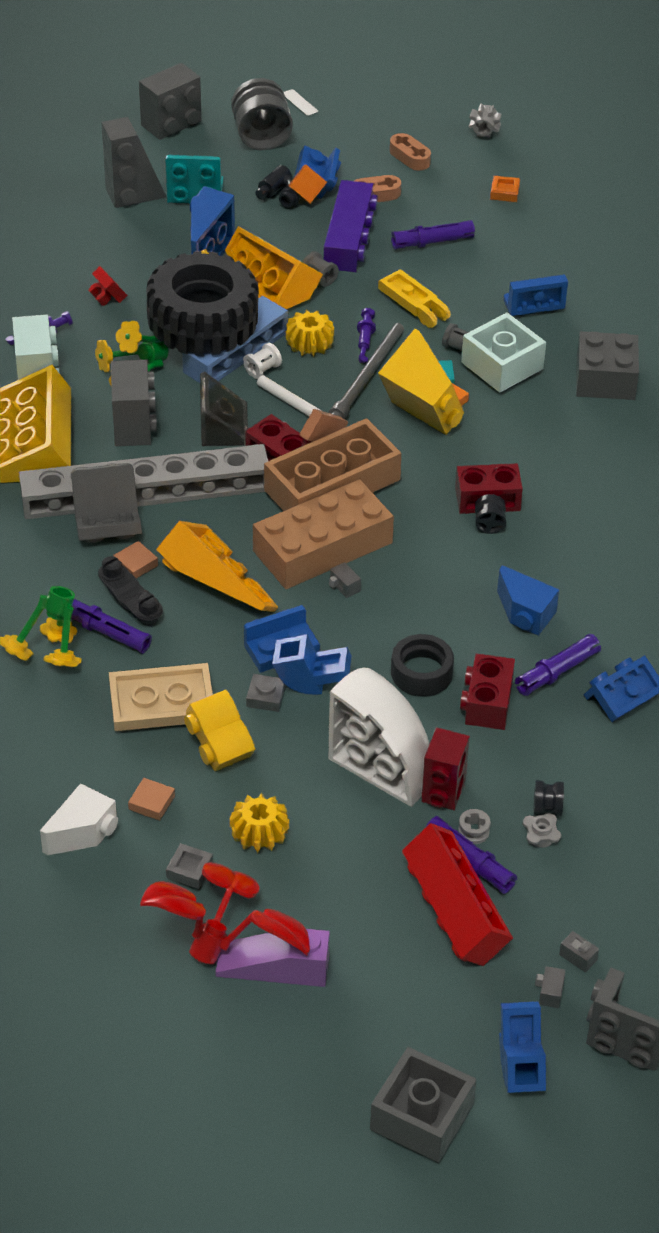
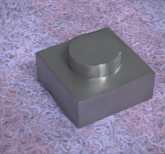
M253 674L246 697V707L279 712L286 685L278 677Z
M180 843L166 868V878L199 889L205 879L202 874V868L206 863H213V854Z

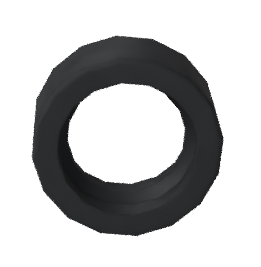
M415 634L407 636L400 640L393 648L391 658L392 679L402 691L411 695H435L446 689L452 681L453 651L443 639L434 635ZM426 657L437 661L442 667L434 672L419 673L408 669L403 663L411 658Z

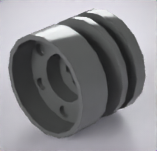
M257 78L243 83L235 90L231 99V109L242 142L248 147L260 151L270 150L282 145L292 132L293 119L281 86L273 80Z

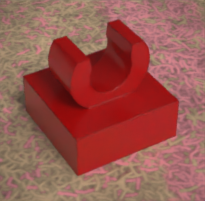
M101 266L92 273L99 282L91 285L88 291L102 306L110 301L111 295L119 303L128 296Z

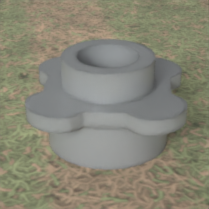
M549 813L536 817L526 816L523 819V826L528 830L527 841L533 846L540 848L548 847L552 843L558 842L561 838V832L557 830L555 825L557 823L556 816Z

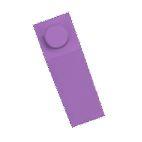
M306 929L310 945L307 957L299 949L271 933L235 939L231 942L227 951L221 950L217 961L216 977L325 987L329 962L330 931Z

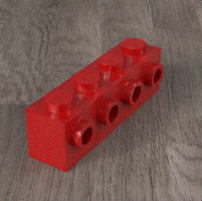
M430 823L402 850L409 863L407 868L418 879L423 889L422 895L424 899L432 905L438 916V925L448 934L453 943L452 950L455 955L464 962L469 961L484 966L513 937L453 832Z

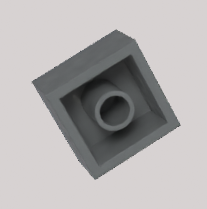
M179 63L139 81L141 126L159 140L202 121L200 76L183 63Z
M580 331L577 351L576 396L635 400L639 376L638 335Z
M147 360L111 361L115 446L151 445V433L157 432L156 414L150 415V412H156L155 392H149V390H155L154 372H148Z
M407 1047L371 1104L370 1130L439 1163L474 1105L476 1078Z

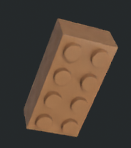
M366 418L264 463V491L283 511L358 479L373 493L400 480L402 453Z
M358 479L254 523L253 552L285 589H289L330 571L331 568L343 562L348 563L392 544L394 516L369 488Z

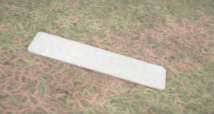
M291 89L284 92L285 97L306 115L309 116L318 112L315 107L295 90Z

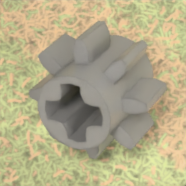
M481 103L478 111L475 109L471 111L469 128H473L477 136H487L490 138L492 130L499 132L502 114L497 113L494 105H483Z

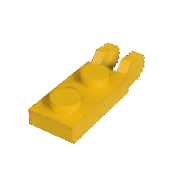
M401 269L378 281L379 290L413 315L418 316L420 322L429 328L437 325V318L445 321L451 315L448 306L438 299L436 294Z

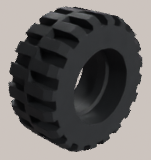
M197 251L190 255H186V253L179 254L175 259L169 258L152 272L147 282L146 296L149 329L160 342L164 341L168 348L172 350L177 348L180 353L184 354L191 352L195 353V356H204V353L218 355L224 350L227 352L234 350L237 344L241 346L256 329L258 323V282L255 280L253 273L239 260L235 262L232 257L224 255V257L219 256L216 252L201 254V251Z

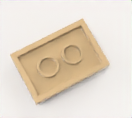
M208 663L109 672L115 731L185 724L184 716H186L189 704L213 695Z

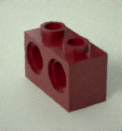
M272 414L245 431L246 446L264 444L268 461L311 443V441L300 436V433L286 422L281 421Z
M518 463L457 466L455 491L459 514L475 513V502L478 498L487 494H494L504 499L506 503L505 512L521 511L523 487Z
M475 654L473 667L467 666L464 686H470L469 691H462L460 710L466 711L465 725L505 730L515 659Z
M436 727L424 757L421 802L455 811L466 782L469 735Z

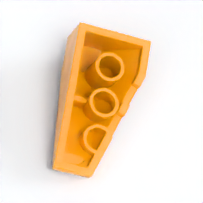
M239 226L225 249L228 256L232 257L235 262L238 260L242 262L253 273L255 280L258 282V298L264 296L285 309L309 300L323 276L319 271Z
M179 521L156 549L164 557L162 562L174 572L179 571L261 611L275 612L278 609L276 603L258 582L252 578L245 577L244 574L248 571L242 563L236 562L229 557L233 551L207 525Z

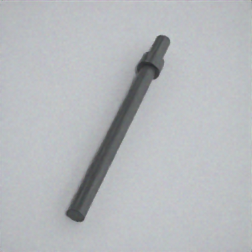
M395 323L341 400L335 402L329 410L330 414L346 419L350 413V406L403 333L404 327L402 324Z

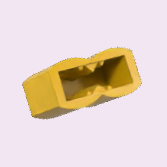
M226 689L189 704L186 716H184L185 725L191 735L195 734L201 743L199 753L206 765L210 764L213 770L217 771L252 756L255 751L253 740L240 718L232 697Z

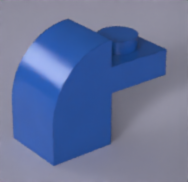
M301 635L276 640L272 665L281 681L289 688L304 694L318 695L322 694L323 684L340 682L350 673L352 655L348 647L316 652L308 635Z
M539 1002L501 1003L499 1045L503 1079L507 1092L546 1091V1054L541 1044V1007Z

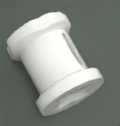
M269 342L264 344L262 349L255 354L245 355L243 358L244 367L250 376L258 379L263 375V372L271 367H279L282 364V357L277 347Z

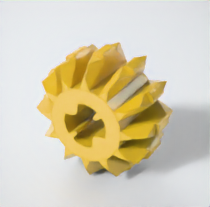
M306 309L304 314L296 312L294 317L288 319L285 338L293 352L300 351L301 356L308 353L314 357L315 353L325 354V350L332 347L334 326L333 322L329 320L328 315H320L319 311L310 313Z
M262 792L255 799L247 794L244 802H236L234 812H231L230 827L234 841L241 842L244 850L253 846L257 854L261 847H266L272 851L275 843L283 844L285 834L288 833L289 819L285 804H278L275 796L265 799Z

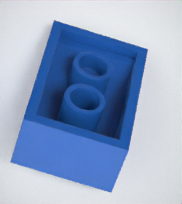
M204 186L190 202L191 254L206 249L208 253L216 252L219 256H223L227 245L235 233L234 195Z

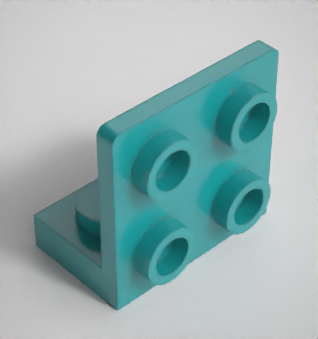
M166 156L167 203H190L192 198L197 196L204 186L223 192L224 181L223 176H221L220 157Z

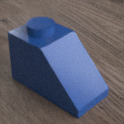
M503 565L500 567L497 592L509 622L539 636L557 612L559 589Z

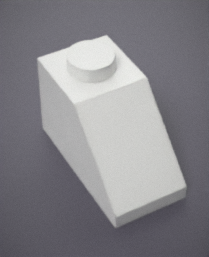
M80 784L40 830L42 853L53 855L98 846L105 836H110L117 827L118 817L115 800Z

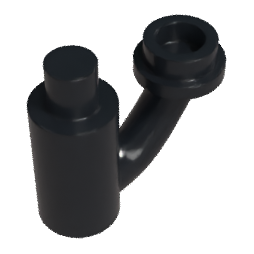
M284 165L277 166L260 181L258 190L255 192L257 198L262 200L265 197L271 198L283 186H286L279 195L281 205L290 208L296 206L299 202L297 193L288 187L294 178L290 170Z

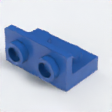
M305 145L299 154L295 176L305 164L327 181L316 196L321 199L326 191L331 192L336 185L338 177L335 174L341 165V161L338 160L340 150L335 147L330 156L326 157L320 151Z
M564 274L510 282L509 293L504 294L503 300L511 316L564 309L566 306L568 280Z
M303 605L256 619L244 625V647L260 673L274 668L272 663L275 644L278 639L308 635L315 651L320 652V643L306 623V609Z
M645 655L636 661L629 657L614 667L616 672L608 676L605 671L589 682L592 687L583 695L587 700L595 696L611 722L659 695V676Z

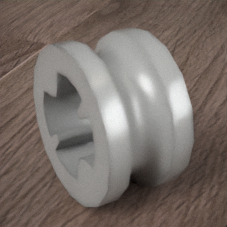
M469 809L460 816L458 832L474 844L485 842L490 833V817L482 810ZM470 824H477L478 829H471Z

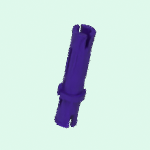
M472 220L432 227L415 226L414 229L392 232L391 243L394 249L410 246L422 248L426 244L474 238L475 226Z
M74 599L72 605L74 610L71 619L82 623L83 628L89 631L94 629L139 651L141 654L148 650L152 641L150 634L144 633L103 613L102 609L96 605L88 606Z
M591 633L587 634L584 638L551 658L539 660L533 669L516 677L515 684L523 682L516 688L522 695L528 696L545 684H553L557 681L559 675L601 651V645L593 648L594 645L600 643L598 638Z
M439 816L433 817L427 823L426 827L432 823L453 832L479 878L483 877L503 894H506L513 888L517 875L496 861L495 855L478 848Z

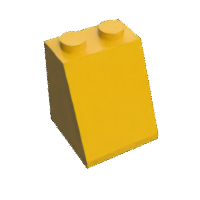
M414 329L378 374L393 404L447 435L452 428L460 423L464 411L450 379L420 331Z

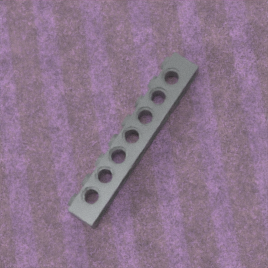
M260 444L20 471L19 478L24 518L34 519L75 514L71 481L72 470L112 464H132L135 475L137 507L265 492L264 463L268 462L265 446Z

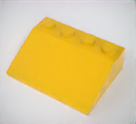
M53 365L0 388V483L20 482V471L71 466V387Z

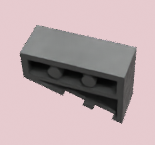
M124 117L101 122L105 185L114 207L118 208L166 198L167 196L129 118Z

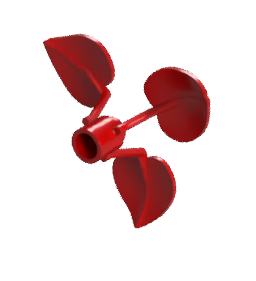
M210 862L204 864L202 868V874L208 881L226 888L215 918L208 919L206 923H203V917L206 914L203 904L196 902V896L181 886L165 881L155 882L145 890L142 896L140 906L158 907L176 915L196 920L195 929L192 933L195 939L189 953L198 961L206 964H215L221 950L227 951L231 942L251 922L296 947L306 957L310 951L309 936L304 925L293 917L273 909H265L263 913L254 910L227 936V927L220 921L232 893L235 892L246 898H253L258 894L260 888L258 882L251 876L242 872L232 871L221 864Z

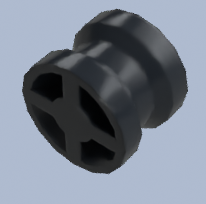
M487 494L477 499L475 502V525L478 530L486 534H494L505 528L506 503L504 499L494 494Z
M536 780L533 813L541 815L543 812H552L555 816H562L564 782L557 781L552 785L546 784L543 780Z

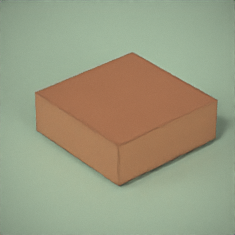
M139 541L113 555L122 562V565L135 578L158 566V557Z
M143 778L128 802L129 810L160 821L175 797V788Z

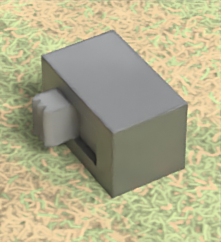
M343 562L330 569L329 585L332 588L336 587L348 598L361 591V578Z
M574 931L561 942L559 955L585 973L598 960L599 948Z
M545 966L544 975H536L535 985L542 987L540 1005L559 1008L566 970Z

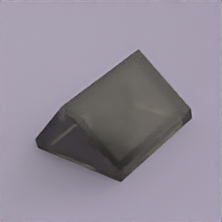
M205 371L200 374L202 446L246 445L245 431L248 430L247 402Z

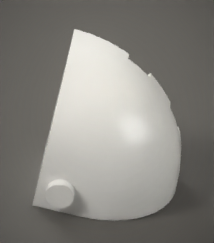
M370 668L354 670L330 691L328 759L412 807L422 796L424 757L429 747L428 737L423 724L407 699L384 677Z

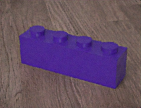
M341 180L324 243L323 258L328 263L333 262L336 264L339 271L357 272L359 261L364 262L365 245H368L370 228L373 226L374 211L377 209L378 195L373 194L374 183Z

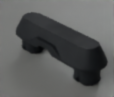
M109 556L104 558L102 566L98 571V576L107 586L114 599L124 609L130 610L144 625H154L163 613V607L158 599L139 584L138 580L122 565V562L117 557Z

